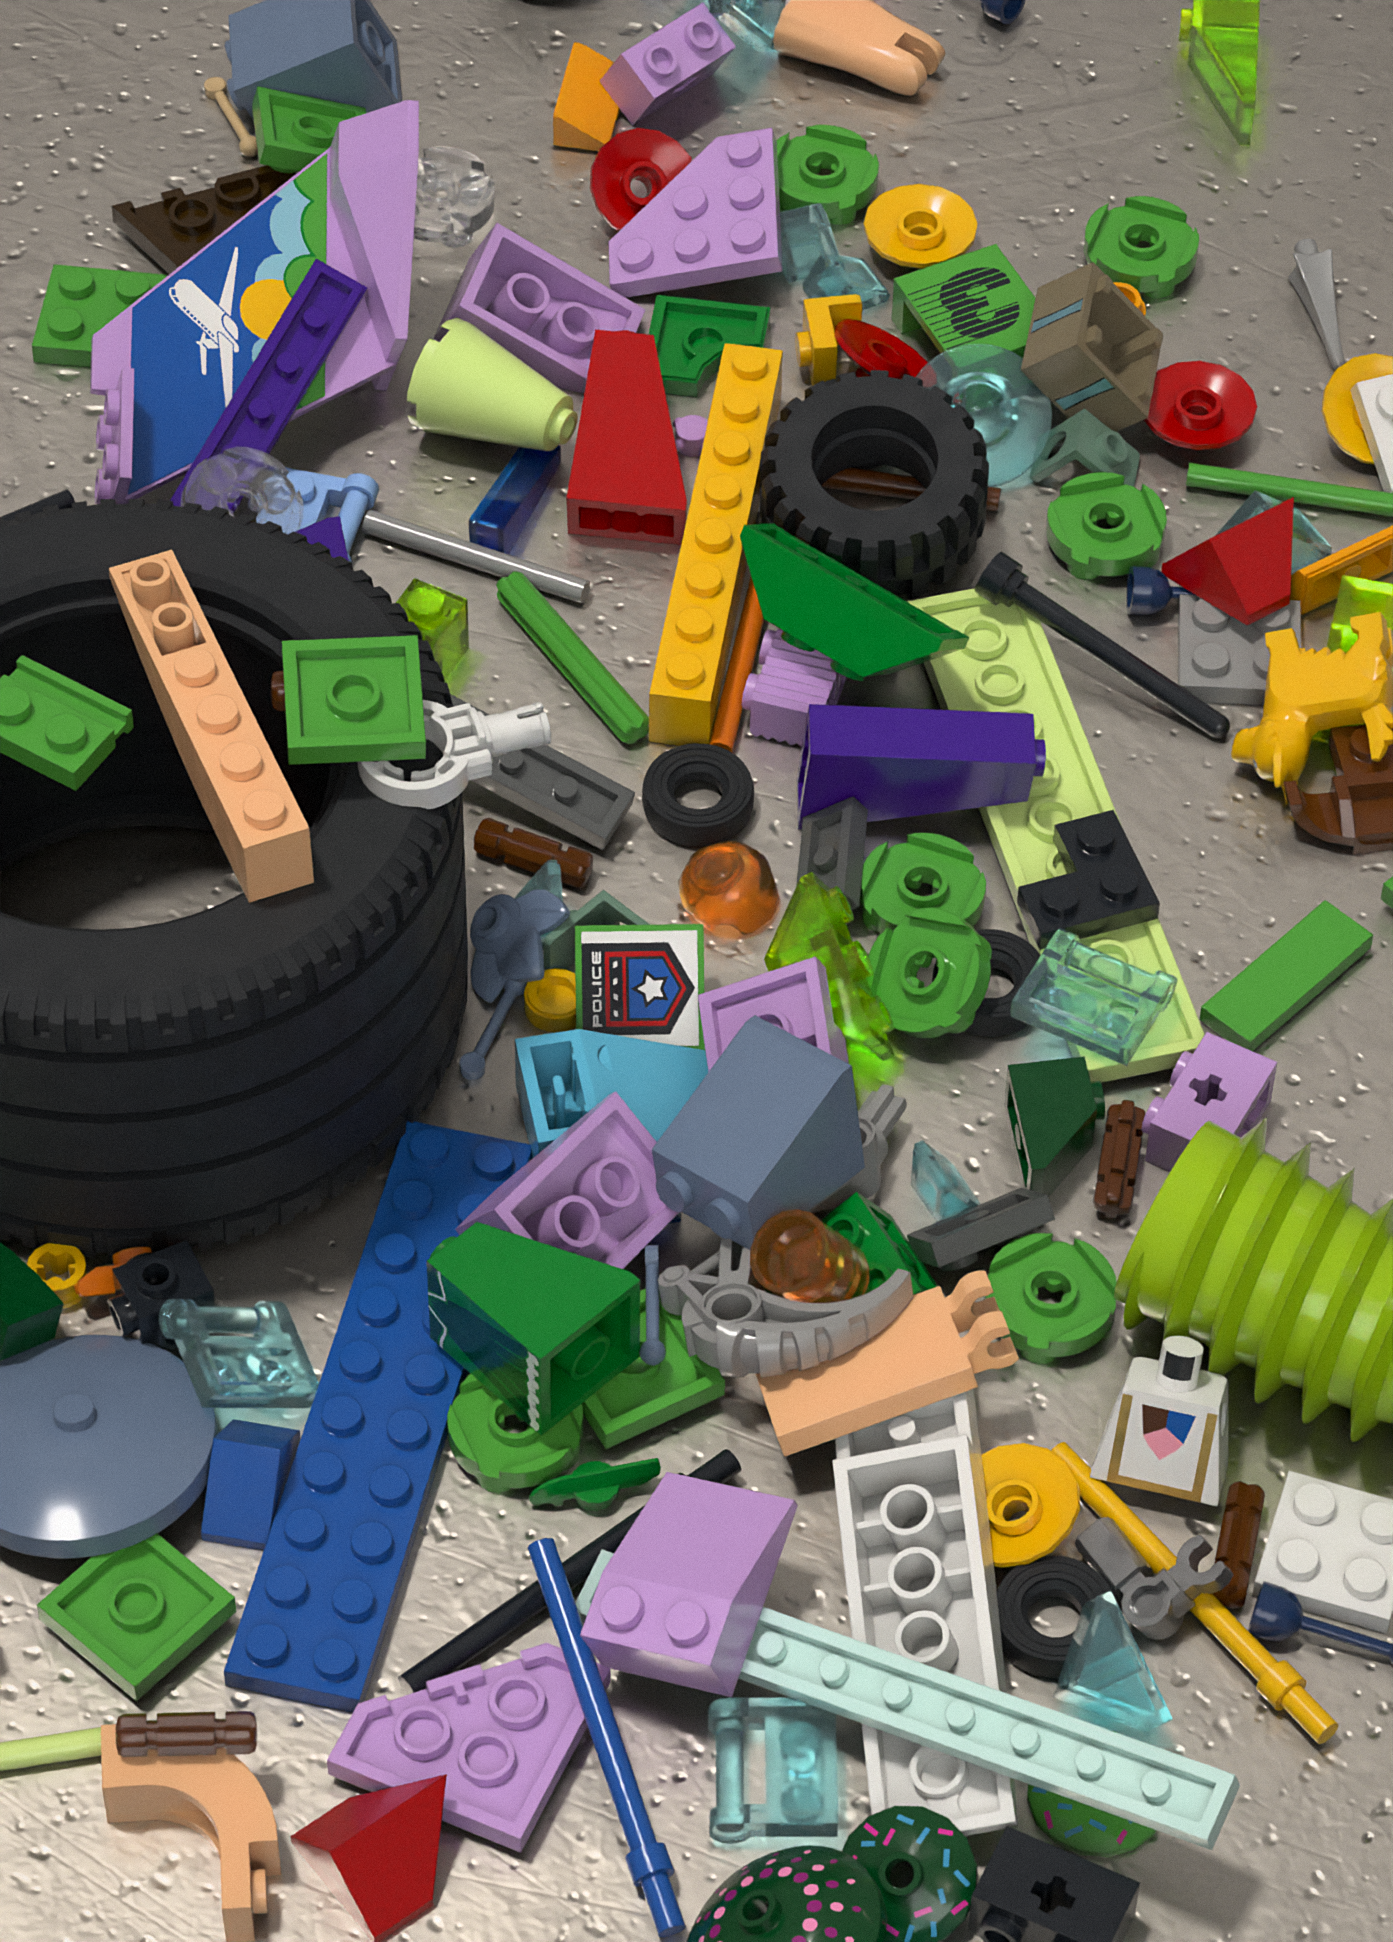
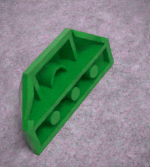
M773 523L744 525L741 531V543L764 620L783 630L781 638L788 644L808 652L817 650L831 658L830 667L839 674L853 680L863 681L865 677L892 674L965 649L970 638L967 635L937 620L792 536Z

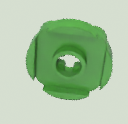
M813 125L806 127V135L797 136L789 140V132L777 139L781 212H791L810 219L826 220L833 225H845L852 222L856 218L857 211L865 207L874 197L878 186L879 161L876 154L873 157L866 150L867 141L859 134L833 125ZM821 169L831 171L830 175H816Z
M1134 196L1125 198V206L1115 207L1108 211V203L1098 208L1091 215L1086 225L1084 255L1087 264L1094 262L1104 274H1107L1112 279V282L1129 284L1136 288L1139 293H1144L1151 298L1160 299L1170 296L1175 290V285L1184 281L1191 274L1197 261L1199 234L1196 227L1193 231L1186 223L1187 214L1178 206L1154 197ZM1139 241L1150 243L1148 248H1138L1135 246Z
M1110 472L1081 475L1069 480L1060 488V496L1053 503L1051 501L1048 507L1046 536L1054 553L1067 563V569L1071 575L1083 580H1091L1098 576H1119L1128 574L1131 566L1153 567L1158 562L1160 549L1165 538L1167 516L1161 499L1151 488L1142 483L1140 491L1133 486L1124 484L1125 476ZM1099 519H1106L1109 525H1118V527L1103 529L1097 527L1096 522Z
M922 832L908 834L907 843L896 844L888 848L887 841L877 846L863 864L860 891L863 922L873 932L882 933L887 927L894 930L901 922L910 919L905 914L916 909L939 908L955 914L974 927L981 917L985 904L986 879L983 871L980 873V870L973 864L974 855L966 846L946 836ZM922 883L933 885L932 895L929 896L915 895L907 889V887L918 889Z
M939 908L916 909L905 914L910 919L901 922L894 930L887 927L874 942L865 967V986L868 996L875 1000L877 1010L880 1012L877 1014L885 1023L909 1036L935 1038L948 1032L959 1034L973 1023L975 1011L979 1008L987 992L992 956L990 943L983 936L979 935L970 923L949 911ZM932 958H937L936 967L939 968L937 977L929 986L924 987V982L916 978L917 972L920 967H929Z
M1051 1233L1026 1235L1004 1246L995 1255L990 1264L988 1278L994 1293L984 1296L983 1300L995 1297L999 1310L1003 1313L1010 1334L1000 1338L1011 1337L1014 1347L1020 1350L1021 1355L1026 1360L1035 1364H1046L1053 1361L1056 1357L1071 1356L1089 1349L1099 1342L1111 1330L1114 1324L1116 1310L1114 1291L1117 1283L1115 1273L1101 1252L1089 1243L1074 1238V1244L1071 1245L1065 1242L1052 1241L1053 1234ZM1045 1286L1051 1293L1059 1290L1066 1293L1062 1296V1300L1059 1303L1049 1304L1038 1300V1288Z
M472 1374L468 1375L459 1386L460 1394L453 1401L452 1406L450 1403L447 1414L449 1445L458 1463L468 1473L474 1475L479 1485L485 1490L500 1493L510 1488H527L540 1485L557 1477L577 1463L584 1431L582 1404L542 1436L530 1425L524 1432L509 1433L502 1430L505 1427L504 1417L515 1414L520 1422H524L521 1417Z

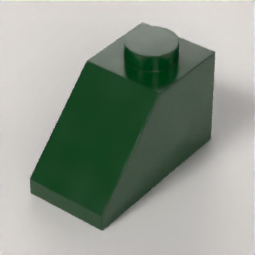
M1085 1056L1008 1065L1004 1106L1023 1188L1047 1194L1049 1197L1093 1146L1095 1121L1105 1118L1103 1088L1100 1081H1090Z

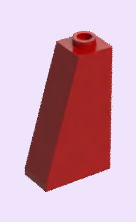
M595 329L566 497L568 534L674 545L682 544L687 521V499L654 335L639 334L628 330L608 331Z

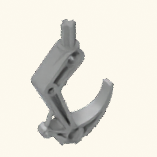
M882 1084L877 1092L872 1091L858 1111L865 1168L806 1214L838 1207L855 1192H858L865 1198H869L879 1190L882 1183L880 1165L887 1156L889 1147L886 1138L907 1107L905 1098L894 1096V1087ZM720 1237V1251L691 1271L686 1266H673L667 1268L658 1277L661 1305L671 1314L682 1315L688 1356L697 1355L704 1363L718 1368L721 1375L725 1377H745L749 1373L760 1374L761 1377L786 1374L787 1370L798 1369L801 1371L818 1366L820 1362L833 1360L852 1351L853 1348L881 1332L899 1316L913 1299L911 1273L899 1268L878 1288L862 1296L840 1302L805 1303L788 1300L763 1291L771 1241L754 1253L731 1239ZM719 1268V1277L709 1276L710 1273Z

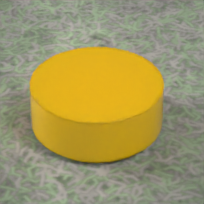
M560 968L544 970V978L538 981H530L526 984L524 990L525 1014L528 1020L541 1030L554 1033L571 1030L576 1027L575 973Z

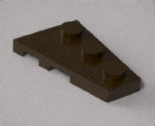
M265 165L219 177L214 184L215 187L187 195L184 194L181 188L162 192L160 202L134 208L131 201L112 205L113 223L164 270L171 274L296 175V173H282Z

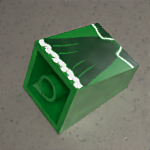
M480 1222L474 1223L458 1237L451 1236L443 1240L427 1260L430 1338L541 1436L640 1357V1279L630 1271Z

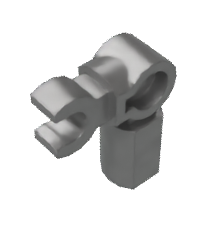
M1109 1517L1097 1519L1078 1535L1075 1541L1078 1552L1089 1566L1095 1569L1107 1581L1115 1599L1121 1601L1122 1612L1125 1618L1146 1637L1155 1640L1166 1639L1175 1634L1182 1625L1185 1613L1196 1605L1193 1600L1201 1593L1211 1594L1222 1590L1229 1584L1234 1575L1221 1560L1208 1571L1198 1572L1199 1562L1213 1550L1212 1546L1201 1535L1190 1538L1181 1546L1177 1554L1176 1564L1169 1570L1163 1567L1154 1576L1150 1565L1116 1522Z

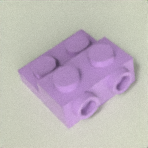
M816 956L698 995L708 1072L744 1023L754 1015L849 1064L845 1035L834 1023L826 967Z

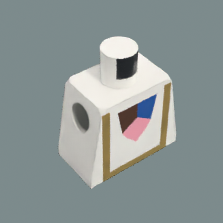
M1171 1336L1164 1339L1159 1360L1145 1357L1133 1358L1102 1434L1091 1468L1090 1478L1218 1506L1228 1468V1380L1221 1374L1200 1370L1204 1349L1198 1341L1185 1336Z

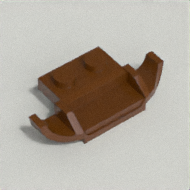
M1366 725L1331 728L1328 745L1337 776H1332L1329 793L1308 794L1297 787L1296 780L1284 782L1285 794L1293 818L1300 827L1317 838L1331 843L1351 846L1353 854L1393 850V744L1388 746L1387 752L1379 762L1372 761Z

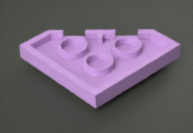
M766 128L716 137L609 241V281L611 290L628 298L782 272L777 142L773 129Z
M544 1643L520 1651V1659L486 1670H482L479 1664L426 1681V1689L390 1701H388L386 1695L358 1703L327 1759L328 1775L374 1792L447 1774L442 1821L521 1853L587 1728V1723L562 1649L552 1644ZM596 1662L606 1691L611 1682V1668Z

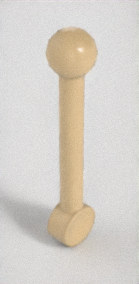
M220 77L207 79L204 83L205 96L211 100H216L240 139V152L246 157L256 156L258 154L256 137L248 133L227 98L226 81Z

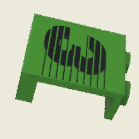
M997 244L894 278L891 320L901 334L923 328L952 368L951 396L953 407L957 405L965 407L979 401H987L996 395L1031 383L1033 384L1021 371L1035 296Z

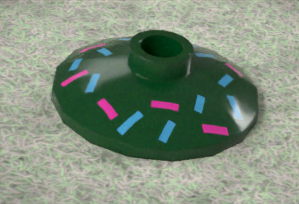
M893 1806L868 1816L848 1836L842 1852L852 1856L863 1865L877 1883L884 1898L887 1914L884 1942H941L947 1939L966 1920L970 1911L971 1897L977 1886L978 1865L968 1838L949 1818L923 1806ZM909 1862L914 1870L913 1880L904 1888H895L890 1880L892 1868L897 1863Z

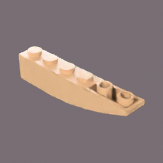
M168 550L110 567V580L157 702L201 804L248 902H254L314 883L309 826L173 551Z

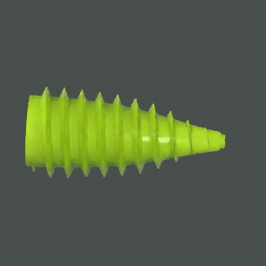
M1267 1117L1241 1138L1216 1123L1207 1121L1193 1136L1167 1176L1144 1218L1124 1261L1114 1291V1299L1125 1304L1123 1326L1126 1330L1134 1329L1150 1317L1164 1324L1163 1341L1171 1336H1185L1210 1347L1208 1372L1224 1376L1239 1363L1255 1368L1254 1397L1255 1402L1258 1404L1267 1400L1285 1384L1303 1389L1302 1422L1304 1424L1314 1420L1333 1403L1350 1408V1439L1352 1443L1360 1440L1380 1422L1393 1424V1198L1374 1213L1369 1214L1352 1201L1355 1168L1329 1187L1309 1176L1311 1142L1285 1162L1266 1152Z

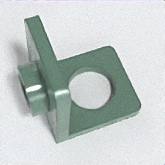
M1085 408L1042 435L1037 441L1030 472V478L1036 483L1074 459H1077L1093 473L1110 472L1125 476L1124 484L1134 487L1140 459L1139 452L1128 444L1120 434L1108 428ZM1066 437L1061 449L1048 460L1053 447Z
M602 890L578 911L571 910L570 916L545 937L543 942L544 970L553 968L567 970L575 963V926L620 925V922L626 925L650 924L605 890Z

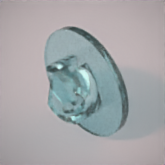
M967 344L954 347L939 354L921 369L916 378L922 379L923 387L928 390L937 386L951 395L952 408L961 405L974 419V429L982 433L987 446L986 460L989 462L988 486L997 487L1009 483L1024 474L1043 452L1051 428L1052 409L1050 398L1046 397L1021 371L1023 358L1019 355L994 345Z

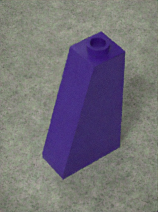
M809 704L796 779L798 829H802L803 817L850 797H855L868 809L867 822L1026 802L1029 799L1033 776L1043 777L1046 761L1045 740L1035 739L1034 716L1030 713Z

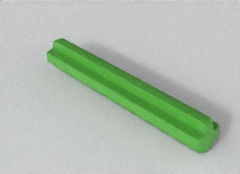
M518 571L512 572L508 577H502L496 584L498 600L617 737L625 744H633L638 739L645 738L649 733L648 715L529 579Z

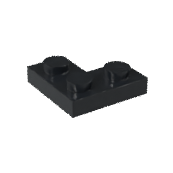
M1114 810L1056 824L1054 826L1053 842L1069 874L1018 887L1017 904L1039 950L1158 919L1160 902Z

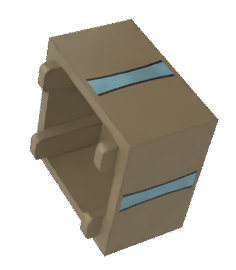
M1091 262L1038 287L1021 371L1068 419L1085 408L1108 428L1117 432L1148 418L1163 333L1119 290L1107 274H1104L1094 262Z

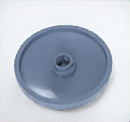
M80 1335L55 1339L2 1360L0 1362V1545L23 1554L38 1557H91L118 1551L144 1541L159 1533L183 1515L198 1499L208 1483L213 1438L218 1434L214 1408L208 1390L191 1367L177 1356L151 1343L141 1344L138 1339L114 1335Z

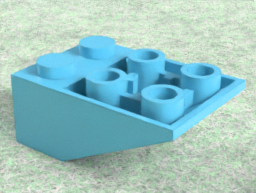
M582 1029L515 1039L516 1089L528 1142L532 1148V1159L604 1098L615 1091L656 1142H658L708 1074L706 1051Z

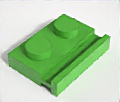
M22 655L16 661L17 669L10 676L4 674L0 678V753L76 791L116 748L115 740L122 732L128 734L134 728L132 710Z

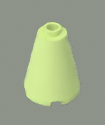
M459 318L450 319L441 325V327L449 331L440 342L431 338L428 340L413 369L407 391V402L416 405V416L408 415L409 423L414 427L427 433L542 451H552L559 444L564 445L570 440L578 419L577 413L573 411L572 398L474 325Z

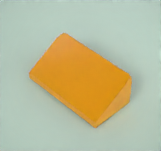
M578 42L573 43L553 114V145L599 151L613 137L620 112L617 104L599 82L614 62Z
M1393 525L1292 574L1290 600H1300L1301 615L1393 572Z

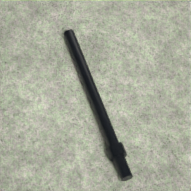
M725 1449L687 1476L724 1484L741 1472V1466L735 1455L730 1450ZM644 1506L562 1562L571 1590L588 1578L602 1549L615 1553ZM536 1580L398 1676L399 1683L405 1693L409 1695L426 1689V1681L455 1672L545 1609L547 1605L539 1581Z

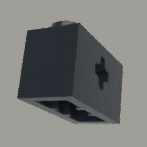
M1006 1826L972 1894L968 1930L978 1934L984 1942H1123L1135 1917L1140 1882Z

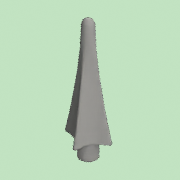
M1303 239L1294 246L1295 253H1293L1296 261V267L1288 278L1311 316L1325 346L1331 365L1336 370L1345 364L1336 314L1332 249L1319 253L1315 240Z

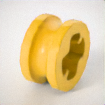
M46 1243L35 1249L29 1256L27 1265L64 1303L62 1309L79 1303L83 1297L76 1294L74 1284L87 1274L85 1257L81 1251L74 1246ZM52 1271L57 1275H62L69 1271V1278L63 1281L61 1278L54 1276L46 1281L45 1274Z

